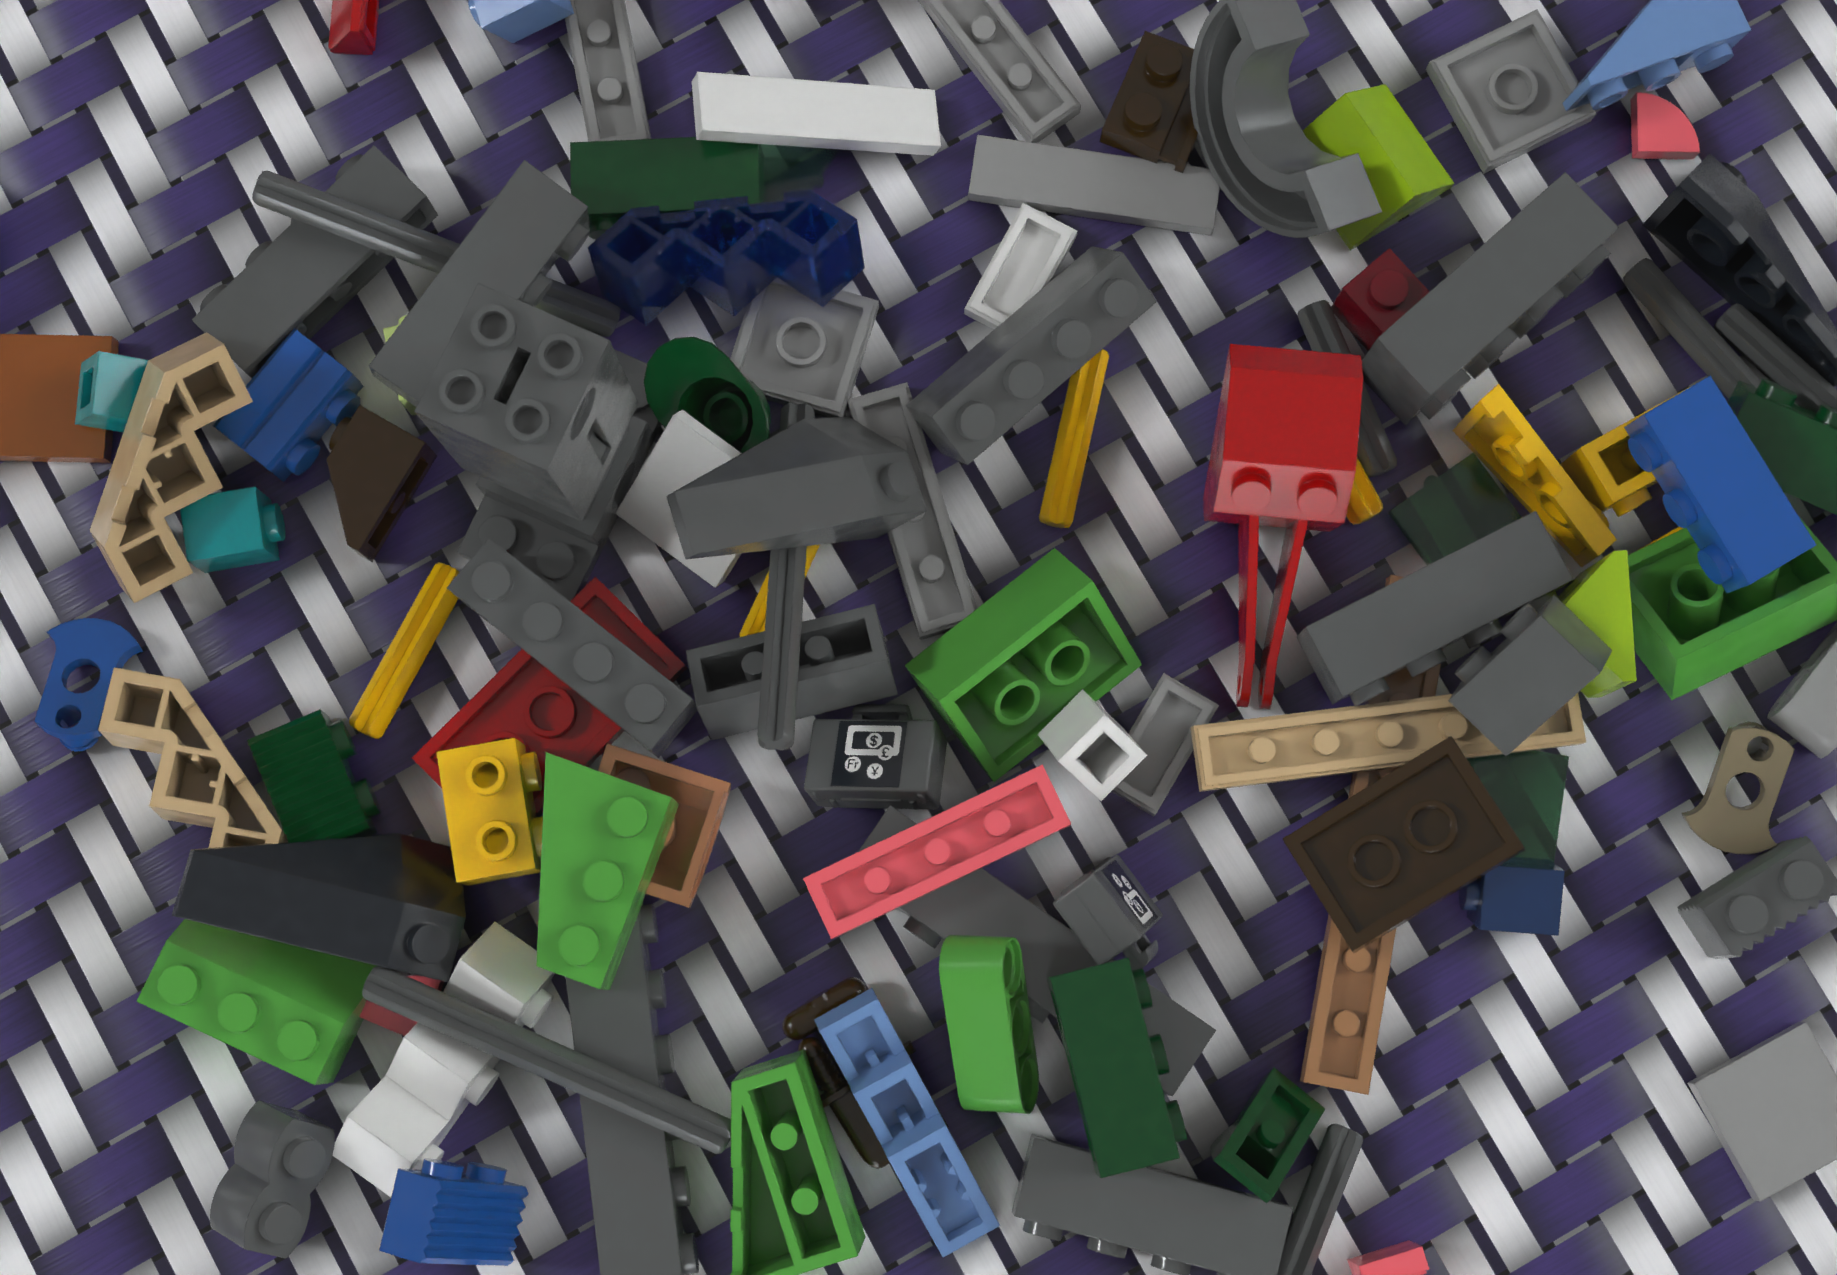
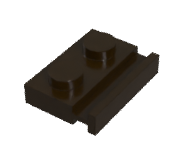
M1145 31L1102 128L1099 142L1156 164L1158 160L1175 165V171L1183 173L1198 135L1193 123L1190 101V72L1194 49Z

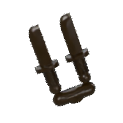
M849 977L830 989L820 992L805 1002V1004L790 1012L782 1022V1030L787 1038L791 1040L803 1039L798 1046V1051L805 1049L814 1079L817 1080L816 1084L821 1086L819 1088L821 1092L824 1091L820 1095L823 1107L830 1106L861 1158L869 1166L879 1169L885 1167L890 1162L855 1099L847 1080L842 1081V1075H838L839 1070H835L836 1065L831 1064L833 1060L831 1058L828 1059L829 1054L824 1052L822 1042L815 1037H807L818 1030L814 1019L867 991L862 980L856 977ZM910 1040L903 1044L909 1056L916 1052Z

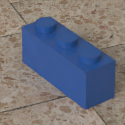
M1711 375L1624 427L1630 437L1628 447L1634 460L1644 471L1652 472L1665 493L1663 495V504L1668 515L1679 527L1687 528L1700 549L1697 553L1700 566L1711 581L1723 586L1726 593L1754 583L1816 546L1815 541Z

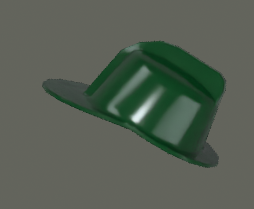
M696 337L674 338L658 347L647 362L644 377L647 402L664 428H666L674 414L684 410L741 453L770 438V406L763 391L753 381L746 379L730 358L713 343Z

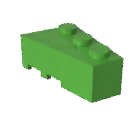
M546 752L537 967L601 990L611 989L679 803L672 797Z
M805 1049L742 1069L731 1082L733 1208L731 1209L730 1232H732V1272L730 1275H799L857 1257L866 1236Z

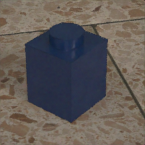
M1513 857L1460 889L1461 910H1467V918L1479 930L1559 936L1565 871L1549 859Z

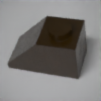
M360 405L352 418L345 417L334 430L329 442V449L332 451L327 457V463L347 545L361 557L373 562L437 458V455L423 440Z

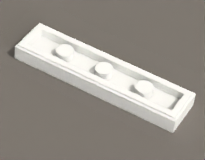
M697 72L692 80L696 140L934 156L941 147L935 90Z

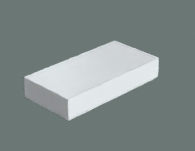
M1022 203L965 306L964 314L993 330L996 329L1054 279L1076 239L1077 230Z

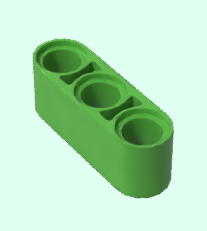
M949 935L945 938L941 948L939 975L960 1105L964 1110L1030 1114L1037 1102L1039 1071L1020 944L1014 937Z

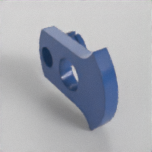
M98 618L71 620L46 632L54 640L56 652L34 721L39 728L47 734L59 738L60 742L67 749L74 752L90 749L98 742L99 737L102 736L98 729L113 668L122 669L129 658L139 652H143L130 632L118 624ZM83 665H92L100 669V679L91 690L84 693L68 691L66 687L67 679L76 668ZM79 722L74 727H71L74 723Z

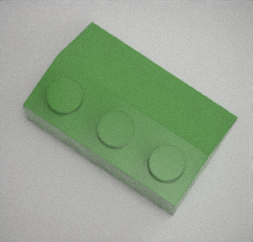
M1804 522L1803 524L1815 541L1816 546L1754 583L1730 593H1726L1721 584L1718 585L1711 581L1703 571L1697 557L1700 549L1687 528H1683L1628 555L1634 649L1671 700L1837 620V561Z
M1054 548L909 661L905 667L936 712L988 777L995 782L1044 743L1037 734L1082 689L1092 699L1097 701L1138 669L1142 663L1093 580Z
M184 919L166 940L136 1002L313 1085L328 1084L334 1082L364 1020L360 1018V1014L367 1000L362 996V990L367 976L377 965Z

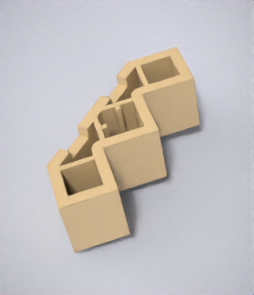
M207 332L148 360L90 528V532L118 584L134 603L193 573L164 517L223 488L194 431L253 402L224 343Z
M114 667L98 731L113 746L161 754L149 806L164 820L213 828L209 848L264 843H288L283 829L181 680Z

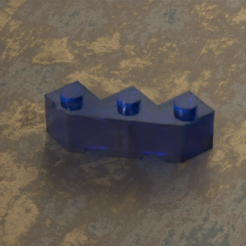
M811 189L783 192L784 201L749 204L748 196L694 201V210L662 214L659 205L630 209L588 247V251L602 296L646 326L688 287L693 288L735 317L777 277L824 307L865 268L858 222L855 217Z

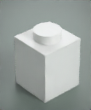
M1083 689L1037 734L1058 762L1100 801L1147 756L1127 731Z

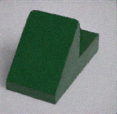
M1273 1068L1261 1079L1235 1122L1210 1146L1212 1158L1218 1165L1267 1203L1274 1197L1324 1113L1325 1108L1276 1068Z

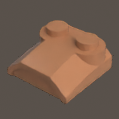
M607 743L598 771L670 796L679 803L646 894L690 908L703 879L724 816L731 783Z

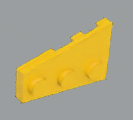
M1497 384L1452 430L1530 513L1537 512L1547 532L1581 568L1601 555L1617 540L1609 530V522L1606 516L1597 506L1584 497L1500 384Z

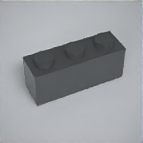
M875 604L802 622L795 720L898 695ZM765 631L686 651L696 707L711 740L758 729Z

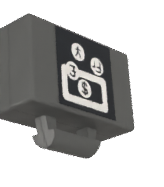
M857 704L852 710V719L814 720L804 789L817 806L888 809L891 805L895 809H939L947 739L935 720H913L910 708L905 704Z
M1119 855L1113 858L1107 857L1095 866V871L1091 869L1061 892V896L1053 902V905L1097 965L1107 963L1123 952L1127 958L1129 957L1132 970L1144 968L1158 952L1157 940L1151 943L1145 933L1163 917V914Z

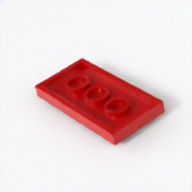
M596 577L570 601L672 683L687 669L686 665ZM521 649L412 759L442 788L436 752L516 738L525 744L526 753L535 752L539 761L542 790L533 792L536 817H539L543 813L546 752L589 767L605 751L607 743L612 744L624 730Z

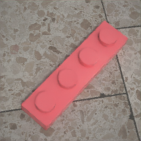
M1042 764L803 878L830 938L834 939L1069 827L1071 822Z

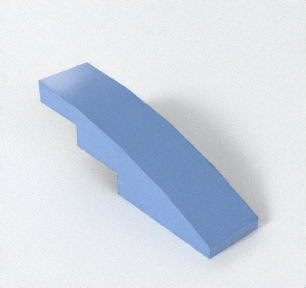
M873 988L814 1019L819 1032L846 1078L855 1099L942 1257L951 1254L999 1227L1000 1224Z

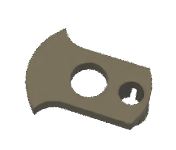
M1747 721L1737 726L1729 727L1702 801L1694 809L1681 813L1689 828L1703 841L1724 852L1752 854L1776 846L1777 844L1769 832V820L1795 749L1786 740L1756 722ZM1758 736H1761L1762 743L1769 746L1768 751L1761 748L1752 754H1748L1747 751L1750 741ZM1743 772L1753 773L1760 783V793L1757 799L1744 807L1731 805L1726 796V787L1730 779Z

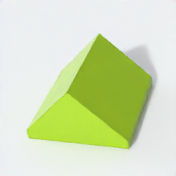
M1386 84L1345 93L1302 130L1306 138L1323 152L1339 157L1359 153L1382 212L1336 229L1350 251L1454 185L1453 180Z
M1617 550L1579 573L1558 596L1567 608L1612 649L1601 673L1580 690L1588 698L1603 697L1637 681L1628 551Z

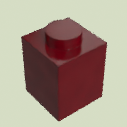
M1389 248L1341 289L1331 309L1337 318L1369 351L1376 339L1425 297L1429 290Z

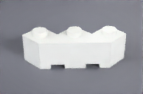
M494 922L459 959L443 993L523 1027L525 1024L531 1029L545 1013L554 998L546 989L555 973L537 967V951L497 922ZM417 1022L403 1037L385 1077L347 1116L334 1144L333 1156L391 1197L398 1168L421 1170L424 1159L441 1160L445 1151L438 1146L469 1102L477 1106L493 1087L499 1077V1073L493 1068L500 1059Z

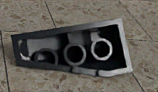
M1709 154L1642 225L1731 305H1743L1835 387L1837 385L1836 327L1759 197L1747 187L1744 176L1734 166L1725 162H1719L1714 156Z
M400 833L375 834V836L353 838L315 839V841L279 844L264 843L191 849L172 912V916L446 982L450 978L466 919L463 884L456 882L451 847Z

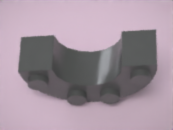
M1219 0L1205 19L1195 44L1190 72V101L1193 123L1198 132L1197 139L1212 175L1228 199L1238 210L1257 225L1270 232L1294 238L1317 236L1381 213V207L1359 153L1339 157L1321 151L1306 138L1294 117L1288 94L1289 68L1296 49L1310 35L1297 1Z

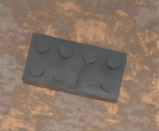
M1566 172L1563 173L1376 339L1362 360L1363 381L1405 425L1420 412L1430 420L1470 381L1471 377L1466 371L1474 379L1479 377L1503 354L1502 352L1517 337L1521 339L1548 314V311L1563 297L1566 299L1594 273L1593 271L1611 254L1603 245L1619 227Z

